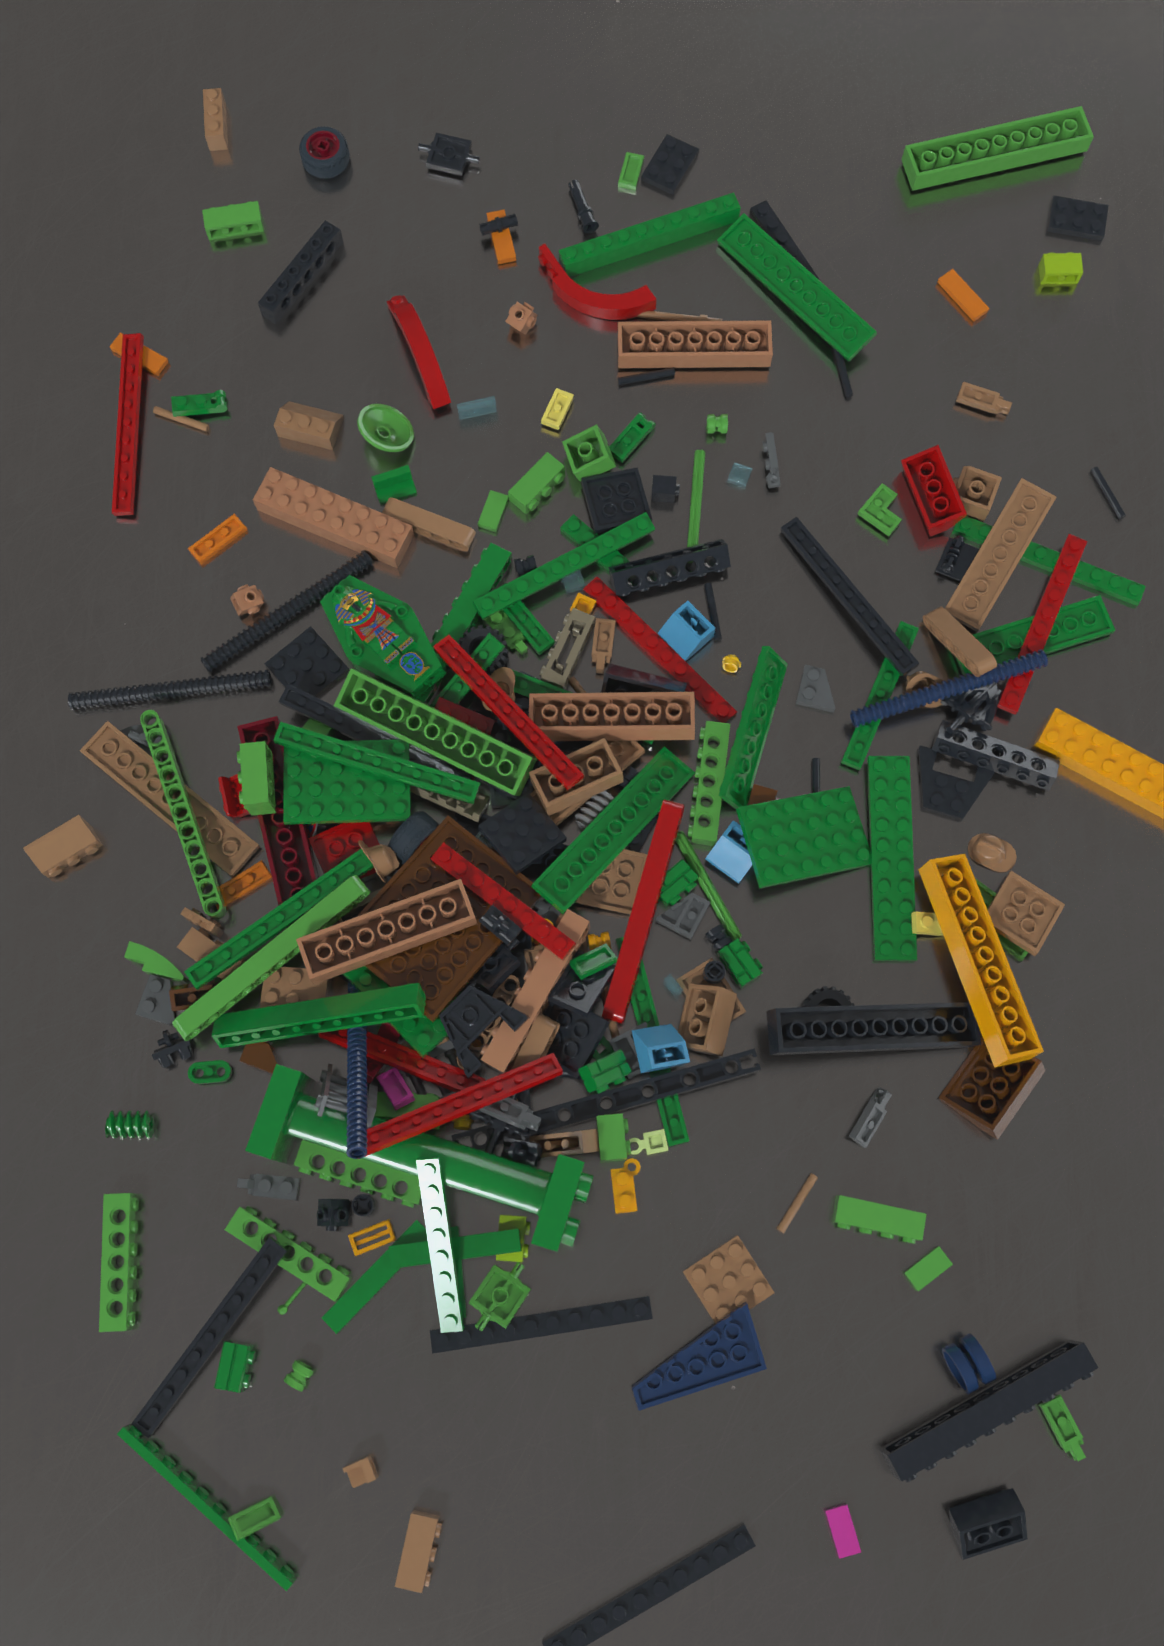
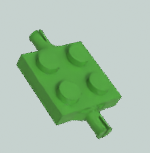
M519 1262L516 1263L511 1272L503 1271L496 1265H493L469 1301V1304L479 1310L482 1315L475 1324V1327L479 1328L480 1331H483L489 1320L498 1323L506 1329L530 1293L531 1289L522 1284L518 1278L525 1268L522 1264L520 1266Z

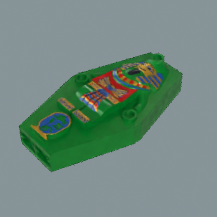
M351 575L340 581L320 601L347 658L358 671L416 699H419L446 674L414 610L407 603Z

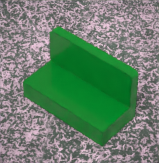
M409 465L371 476L380 505L386 504L389 498L400 500L417 494Z

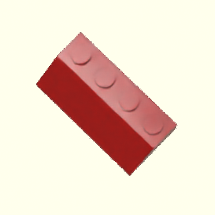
M939 445L901 460L903 472L930 537L949 530L967 515Z

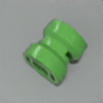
M708 414L707 434H714L715 431L727 434L728 415L721 414L720 416H715L714 414Z
M296 1359L292 1364L294 1371L288 1373L283 1381L292 1388L302 1392L306 1387V1378H310L313 1375L314 1369Z

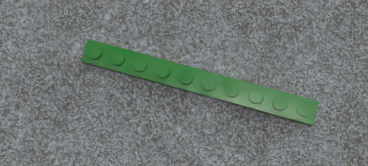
M645 512L473 601V604L482 620L643 538L654 532L655 527Z
M965 516L955 524L952 534L963 536L967 540L982 545L993 526ZM1031 541L1020 560L1052 572L1060 552ZM1081 560L1072 578L1074 582L1136 606L1139 605L1146 588L1145 585Z
M280 722L273 740L275 744L474 804L480 787L479 782L283 722Z
M362 849L358 850L184 971L195 989H200L292 925L347 879L354 875L361 877L374 868L373 864Z
M624 937L615 939L618 953H620ZM642 959L632 992L631 1003L637 1026L646 1022L647 1028L660 1025ZM671 1068L652 1071L649 1074L653 1078L672 1071ZM678 1095L658 1100L657 1105L668 1147L689 1142Z
M133 1425L122 1427L117 1433L122 1440L284 1590L287 1591L296 1578L293 1576L294 1572L290 1567L285 1564L282 1566L276 1560L277 1556L270 1549L265 1550L259 1545L260 1540L254 1534H250L237 1541L228 1521L229 1516L225 1513L226 1509L219 1502L214 1503L209 1499V1493L203 1487H196L191 1482L193 1479L185 1471L180 1472L175 1467L176 1463L167 1455L164 1457L158 1451L159 1447L153 1441L144 1439L141 1436L142 1433Z

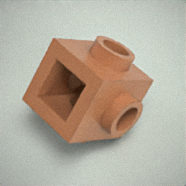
M516 302L510 308L509 316L505 322L526 335L529 329L534 327L538 315L533 312L534 307L524 302L522 305Z
M248 584L241 586L230 597L238 616L249 613V615L255 614L260 611V607L264 603V596L260 589L257 590L255 585L250 587Z

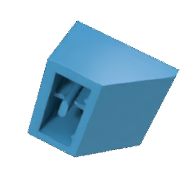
M686 601L670 616L658 632V635L682 659L687 661L714 637L716 628L689 601Z
M733 820L705 860L738 884L751 868L752 862L741 825Z
M672 1024L632 1030L641 1073L679 1067L690 1062L686 1041Z

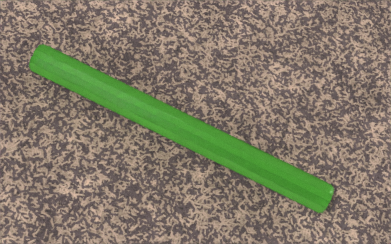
M696 450L694 456L687 547L698 545L705 464L704 450Z
M683 831L678 832L676 843L690 868L698 875V882L719 920L726 928L728 936L733 941L737 938L741 939L742 934Z

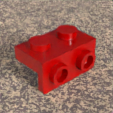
M238 774L229 778L219 777V790L222 794L223 808L226 815L241 818L250 814L239 800L242 784L239 783Z

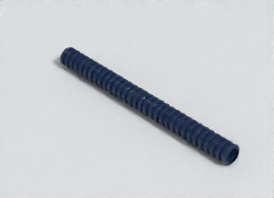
M1040 649L1038 652L1034 651L1032 654L1028 653L1026 656H1020V658L1015 657L1014 660L1009 659L1008 662L1003 661L1002 664L997 663L996 668L979 677H976L973 673H966L965 676L960 675L959 678L954 677L953 680L948 679L947 682L942 681L941 684L936 683L935 686L933 684L929 685V688L925 686L923 690L919 688L917 691L913 690L911 693L901 694L898 698L894 696L892 700L888 698L887 701L882 700L881 703L876 702L875 705L870 704L869 707L863 706V709L857 708V711L851 710V721L858 728L860 724L864 726L865 723L870 724L871 721L883 720L884 717L889 718L890 715L895 716L896 713L901 714L902 711L907 712L908 709L913 710L914 707L920 708V705L926 706V703L932 704V701L938 702V699L944 700V697L950 698V695L956 696L957 693L960 695L963 691L966 693L969 689L971 691L974 690L975 687L979 689L981 685L985 687L987 683L991 685L993 682L997 683L999 680H1005V678L1010 679L1011 676L1016 677L1017 674L1022 675L1023 672L1028 673L1029 670L1034 671L1035 668L1047 667L1048 658L1046 653Z
M348 980L347 992H359ZM367 1026L349 1028L347 1031L346 1154L352 1159H361L367 1155Z

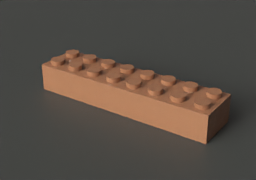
M771 321L618 322V368L771 366L773 356Z
M272 467L268 470L253 498L258 511L361 553L364 550L371 558L397 569L414 537L413 527L410 524Z
M694 692L529 694V718L551 741H599L603 738L606 741L695 740Z
M458 879L296 939L309 979L313 984H317L473 926L477 922L462 880Z
M568 909L565 914L561 913L555 924H557V929L576 942L575 947L564 961L546 948L539 950L534 959L536 961L533 969L529 968L524 976L525 983L522 988L518 987L513 995L514 1003L511 1006L530 1018L516 1032L504 1020L501 1025L497 1024L491 1034L493 1037L491 1043H486L480 1053L482 1056L481 1061L501 1074L510 1071L533 1023L537 1016L543 1013L549 1003V994L591 929L590 921Z

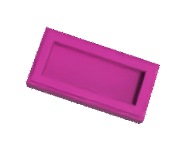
M392 1068L376 1077L395 1111L415 1101L412 1092L397 1068Z
M843 1504L826 1509L825 1514L838 1558L841 1559L861 1553L848 1505Z

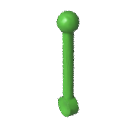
M302 1282L286 1303L278 1307L277 1311L281 1315L287 1312V1307L307 1283Z

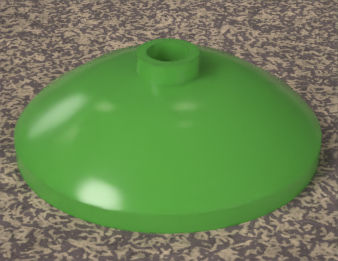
M371 404L364 407L358 416L357 425L361 435L377 449L387 452H400L407 449L413 441L414 430L410 421L404 414L391 406Z

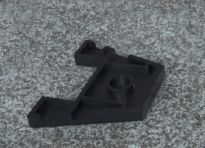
M920 745L918 747L922 809L962 821L995 772L977 766L972 782L935 771L933 766L937 752L931 750L932 748Z
M469 985L439 1015L468 1078L484 1064L469 1046L499 1016L514 1032L530 1018L523 1012L472 985Z

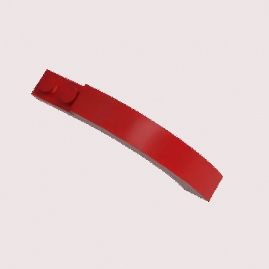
M546 244L539 246L538 259L541 265L546 266L548 269V274L552 279L553 290L565 303L577 311L600 319L622 320L634 318L643 312L656 309V297L647 285L623 294H602L590 291L574 282L567 275Z
M404 295L392 297L391 300L386 301L388 308L408 343L429 403L433 409L451 403L438 361L412 303L407 301Z

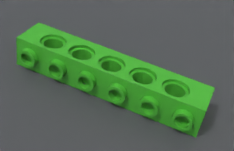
M706 721L705 727H701L699 739H703V745L698 747L697 758H700L701 762L700 766L696 765L695 778H698V785H694L692 797H696V803L691 805L690 817H694L693 825L689 824L688 837H691L692 844L715 846L717 842L722 798L719 796V789L725 775L730 733L729 723ZM715 741L719 746L715 748L710 747L708 742ZM712 760L716 763V766L709 767L706 761ZM709 779L713 781L714 785L708 787L703 781ZM708 799L711 801L712 804L710 806H704L702 805L701 800ZM702 818L707 819L709 825L702 826L698 821Z
M302 1140L294 1165L299 1167V1172L311 1175V1172L314 1171L320 1173L319 1178L330 1182L332 1178L340 1180V1185L352 1188L353 1184L361 1186L360 1191L371 1195L373 1191L382 1193L381 1198L393 1201L394 1197L402 1199L401 1204L414 1208L415 1204L421 1205L422 1198L418 1176L362 1158L352 1159L346 1153ZM322 1155L325 1163L322 1167L317 1168L314 1161L316 1157ZM339 1162L345 1164V1171L342 1174L335 1172V1166ZM363 1168L366 1171V1177L362 1181H358L355 1177L356 1171ZM380 1175H384L387 1178V1183L384 1187L376 1185V1179ZM404 1181L407 1183L408 1189L404 1194H399L396 1189L397 1184Z
M134 1193L104 1194L99 1332L132 1330V1326L135 1325L136 1315L133 1312V1302L136 1300V1289H133V1279H136L137 1276L134 1256L137 1255L138 1250L137 1243H135V1234L138 1232V1221L135 1220V1211H138L139 1200ZM121 1210L126 1215L123 1222H119L117 1219V1215ZM120 1233H123L125 1236V1241L122 1245L117 1243V1236ZM120 1255L124 1258V1264L121 1268L116 1265V1259ZM119 1278L122 1279L124 1284L120 1291L115 1287V1282ZM118 1301L123 1305V1310L120 1314L116 1313L114 1309Z
M247 1205L246 1208L239 1207L224 1229L225 1231L257 1252L265 1244L267 1237L270 1234H274L277 1241L285 1248L291 1245L295 1249V1254L292 1258L289 1259L286 1255L278 1264L280 1267L334 1302L340 1299L352 1280V1277L348 1275L350 1272L348 1269L341 1265L335 1267L330 1263L331 1259L323 1253H320L318 1256L312 1252L313 1247L304 1241L298 1243L293 1239L295 1235L285 1229L281 1232L275 1228L277 1224L267 1217L264 1220L257 1216L259 1212ZM252 1222H256L258 1225V1231L254 1235L249 1232V1225ZM307 1257L313 1260V1267L310 1270H306L303 1267V1262ZM325 1269L330 1270L332 1273V1278L329 1282H324L321 1278V1274Z

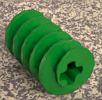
M111 1110L105 1125L106 1138L110 1136L112 1138H118L119 1136L121 1138H127L128 1136L130 1138H135L136 1136L144 1138L145 1135L147 1138H152L155 1129L154 1118L150 1117L149 1111H145L143 1117H141L140 1111H136L135 1117L132 1116V1111H128L126 1117H124L123 1111H119L118 1116L115 1117V1112Z

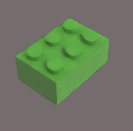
M265 741L240 744V751H237L238 764H241V771H238V780L242 784V791L239 792L240 803L244 805L245 810H248L251 816L276 813L273 753Z

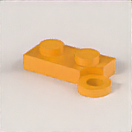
M634 1158L627 1159L623 1168L610 1169L615 1214L637 1211L633 1176L639 1173L641 1166L639 1161ZM634 1163L636 1170L629 1171L628 1164Z

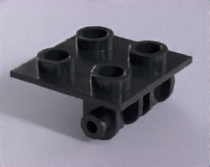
M957 535L954 539L949 537L935 571L961 581L980 549L965 544L963 536Z

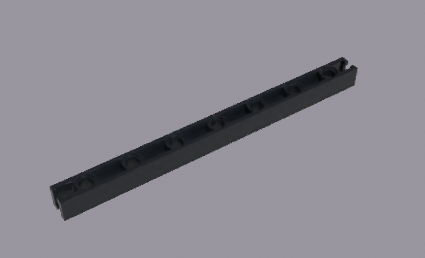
M755 1048L534 1111L533 1115L541 1118V1124L537 1131L528 1128V1132L531 1136L544 1134L596 1119V1116L610 1115L760 1072L761 1067L758 1063L754 1064L755 1067L742 1069L740 1059L748 1056L757 1057ZM728 1062H734L738 1069L734 1073H729L725 1069V1065ZM686 1074H693L696 1077V1082L692 1085H687L683 1080ZM649 1085L654 1088V1094L651 1097H645L642 1094V1089L645 1086ZM605 1097L612 1099L613 1104L609 1109L601 1107V1100ZM563 1109H567L571 1113L567 1121H561L559 1118V1113ZM492 1124L454 1134L451 1135L452 1141L459 1143V1139L470 1137L472 1148L484 1151L494 1128L491 1127ZM505 1130V1133L501 1132L496 1147L504 1145V1136L516 1139L521 1138L518 1137L519 1135L515 1133L511 1135L508 1130ZM480 1133H484L487 1137L483 1145H478L476 1142V1137Z

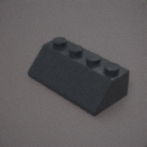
M609 663L605 672L601 693L685 692L687 683Z

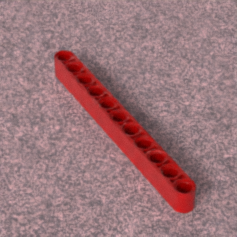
M663 800L602 1013L604 1019L621 1024L624 1023L685 804Z

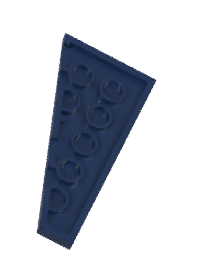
M747 1302L736 1308L631 1386L638 1410L640 1411L766 1370L767 1367Z

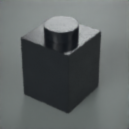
M653 475L651 501L674 503L675 496H679L680 484H676L677 477Z

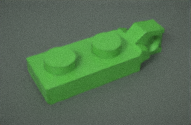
M502 610L483 620L487 626H491L492 631L497 629L499 635L502 634L504 636L508 649L511 651L516 649L521 656L528 652V647L524 643L525 637Z
M1057 1394L1052 1400L1040 1403L1039 1406L1061 1448L1065 1452L1070 1451L1075 1461L1086 1458L1080 1445L1084 1444L1083 1436L1062 1396Z

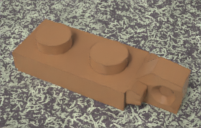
M966 382L962 383L956 402L994 414L1008 415L1012 402L1003 400V397L999 396L1000 393Z
M596 618L591 657L592 662H597V674H604L605 663L609 664L612 658L616 620Z

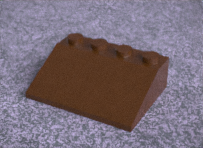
M982 1036L981 1045L973 1048L939 1096V1099L980 1130L998 1140L1046 1070L1042 1061L1036 1057L994 1067Z

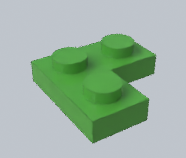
M882 483L862 506L858 515L887 536H890L902 521L900 517L887 509L898 494Z

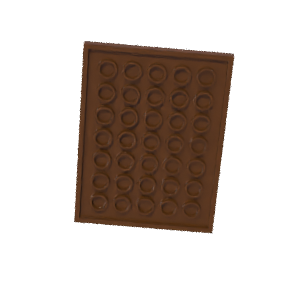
M447 816L358 916L456 881L454 877L430 859L443 842L531 909L542 896L531 887L532 881L521 873L516 875L503 858L450 816ZM465 886L464 888L477 924L365 965L366 968L389 987L419 983L426 995L424 1016L431 1022H434L503 943L479 922V919L491 906Z

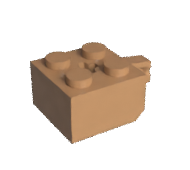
M964 466L959 477L952 479L967 515L985 521L1002 477L972 466Z

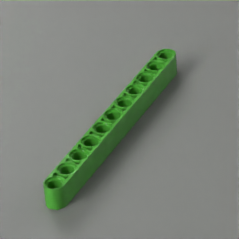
M146 710L140 717L141 725L203 910L214 920L222 919L226 915V906L164 722L157 712ZM151 719H156L154 724L148 725ZM157 737H162L159 743H154ZM168 755V759L166 761H160L162 756ZM170 773H175L173 779L166 780ZM180 791L181 795L178 798L173 799L174 793ZM187 810V814L180 818L179 813ZM188 829L194 830L192 835L185 836ZM194 848H200L197 855H191ZM206 866L205 873L199 875V868ZM208 885H213L212 891L205 894L204 889ZM219 904V910L211 913V907Z
M357 875L347 879L175 1018L172 1022L173 1026L185 1041L193 1039L297 955L300 949L296 939L334 925L367 898L370 890Z

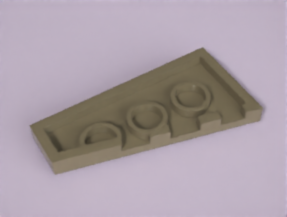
M410 785V792L476 822H479L490 800V796L477 793L474 804Z

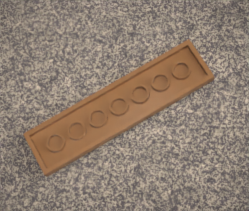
M1021 478L945 607V610L958 622L976 632L979 631L1054 503L1056 496Z

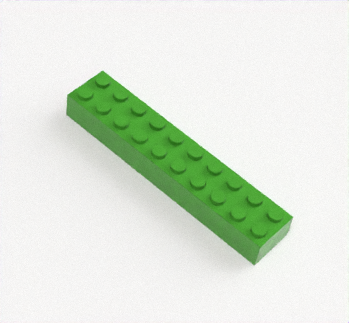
M1082 106L906 145L901 160L913 191L1086 152L1094 136Z
M350 669L334 704L335 707L514 796L521 795L530 776L529 772L532 771L537 761L536 757L355 669Z

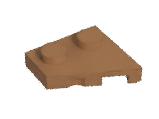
M185 907L181 912L185 919L220 939L224 931L219 928L221 924L212 918L209 920L202 917L204 914L197 909L192 908V910H189Z

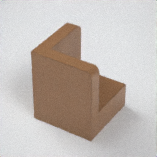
M371 1454L342 1468L344 1473L347 1472L353 1488L366 1482H372L379 1477Z

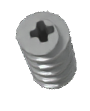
M607 791L592 796V802L587 801L586 807L580 809L581 814L577 813L575 815L576 823L579 827L585 830L614 797Z

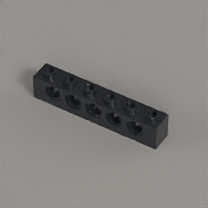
M326 220L322 223L259 300L258 306L262 316L275 324L280 322L344 243L341 229Z
M723 539L611 566L608 569L614 593L616 596H626L633 591H646L653 586H666L669 582H682L689 577H702L713 571L722 572L725 568L731 567L728 545ZM712 556L709 562L704 563L706 557ZM688 561H693L690 567H685ZM669 566H674L672 571L666 572ZM649 571H655L653 576L647 577ZM636 575L633 581L628 582L630 576Z
M942 720L936 732L931 750L1048 791L1057 778L1060 760L959 726L950 734L946 728L951 722Z

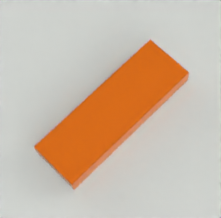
M505 209L486 213L488 222L495 220V217H506ZM509 228L504 229L500 233H491L498 264L516 261Z
M954 269L938 279L937 283L973 322L989 311L990 308Z
M121 332L110 345V349L119 355L122 353L123 333ZM143 345L142 368L159 376L168 364V359Z
M234 513L190 546L188 550L202 565L248 529Z
M263 860L219 886L226 908L272 880V875Z

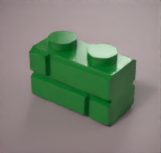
M683 859L666 872L659 900L665 907L670 904L672 906L682 899L680 895L685 891L690 893L697 887L696 882L699 877Z
M737 938L719 950L716 955L738 987L742 989L762 975L761 969H763V966L757 958L753 959L749 954L751 950L745 941L741 942Z
M617 1050L579 1068L578 1072L582 1080H584L587 1091L590 1093L596 1090L599 1094L609 1089L608 1084L612 1082L614 1085L626 1081L625 1076L631 1073V1068L628 1062H626L623 1051Z
M229 1340L224 1341L214 1385L215 1389L241 1393L244 1392L245 1388L249 1387L251 1374H248L249 1365H253L256 1351H253L254 1345Z

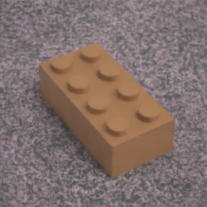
M605 738L566 755L584 774V778L569 790L545 766L529 772L531 783L548 816L623 782V772Z

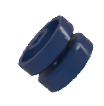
M971 1333L959 1338V1347L954 1343H950L942 1348L944 1359L951 1373L966 1394L978 1390V1380L986 1385L996 1380L995 1370L987 1354Z

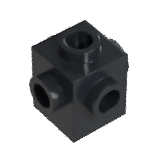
M318 1199L317 1226H326V1231H339V1226H348L349 1199Z

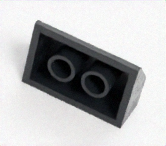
M1014 1488L1001 1490L996 1494L979 1497L973 1501L948 1508L951 1527L963 1560L1028 1539L1025 1510Z

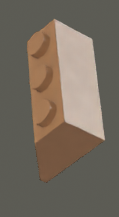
M289 401L279 409L274 428L278 437L333 450L344 415Z
M77 815L23 847V849L40 872L49 878L59 875L62 869L67 866L77 864L82 857L94 854L102 846V843L92 826L80 815Z
M689 984L678 1033L686 1041L687 1049L709 1055L723 1056L737 993L718 986Z

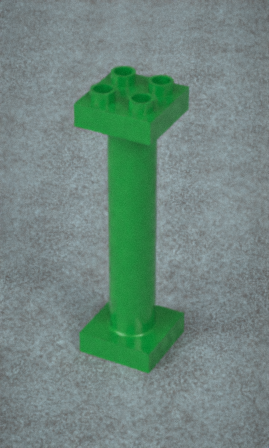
M276 1064L245 1151L287 1164L295 1138L298 1137L346 1153L347 1113L325 1107L322 1117L317 1116L318 1107H315L317 1098L311 1096L316 1081L301 1071ZM374 1116L371 1128L388 1120ZM426 1132L363 1157V1159L418 1176L416 1160L419 1157L440 1156L444 1185L538 1215L539 1219L531 1244L559 1252L561 1243L573 1247L580 1220L569 1217L574 1200L586 1203L594 1177L583 1172L585 1162L558 1154L554 1170L551 1173Z

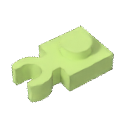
M664 1129L643 1133L644 1140L638 1138L629 1139L630 1143L636 1142L638 1144V1149L631 1151L632 1155L639 1154L643 1149H646L647 1155L669 1151Z

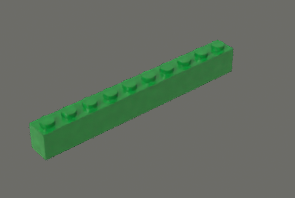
M733 192L560 249L559 264L567 275L572 277L732 224L739 218L741 207Z
M490 543L488 548L485 547L483 549L480 562L473 566L470 579L465 580L460 596H456L453 600V608L450 613H446L443 617V625L440 630L437 629L432 637V647L448 635L459 644L460 637L464 638L463 633L466 631L470 632V628L474 627L480 618L473 601L498 587L513 561L512 552L493 543ZM436 653L447 674L450 666ZM446 674L418 700L429 705Z
M411 983L226 1013L214 1021L211 1036L220 1048L420 1018L424 1017L426 995L419 983Z

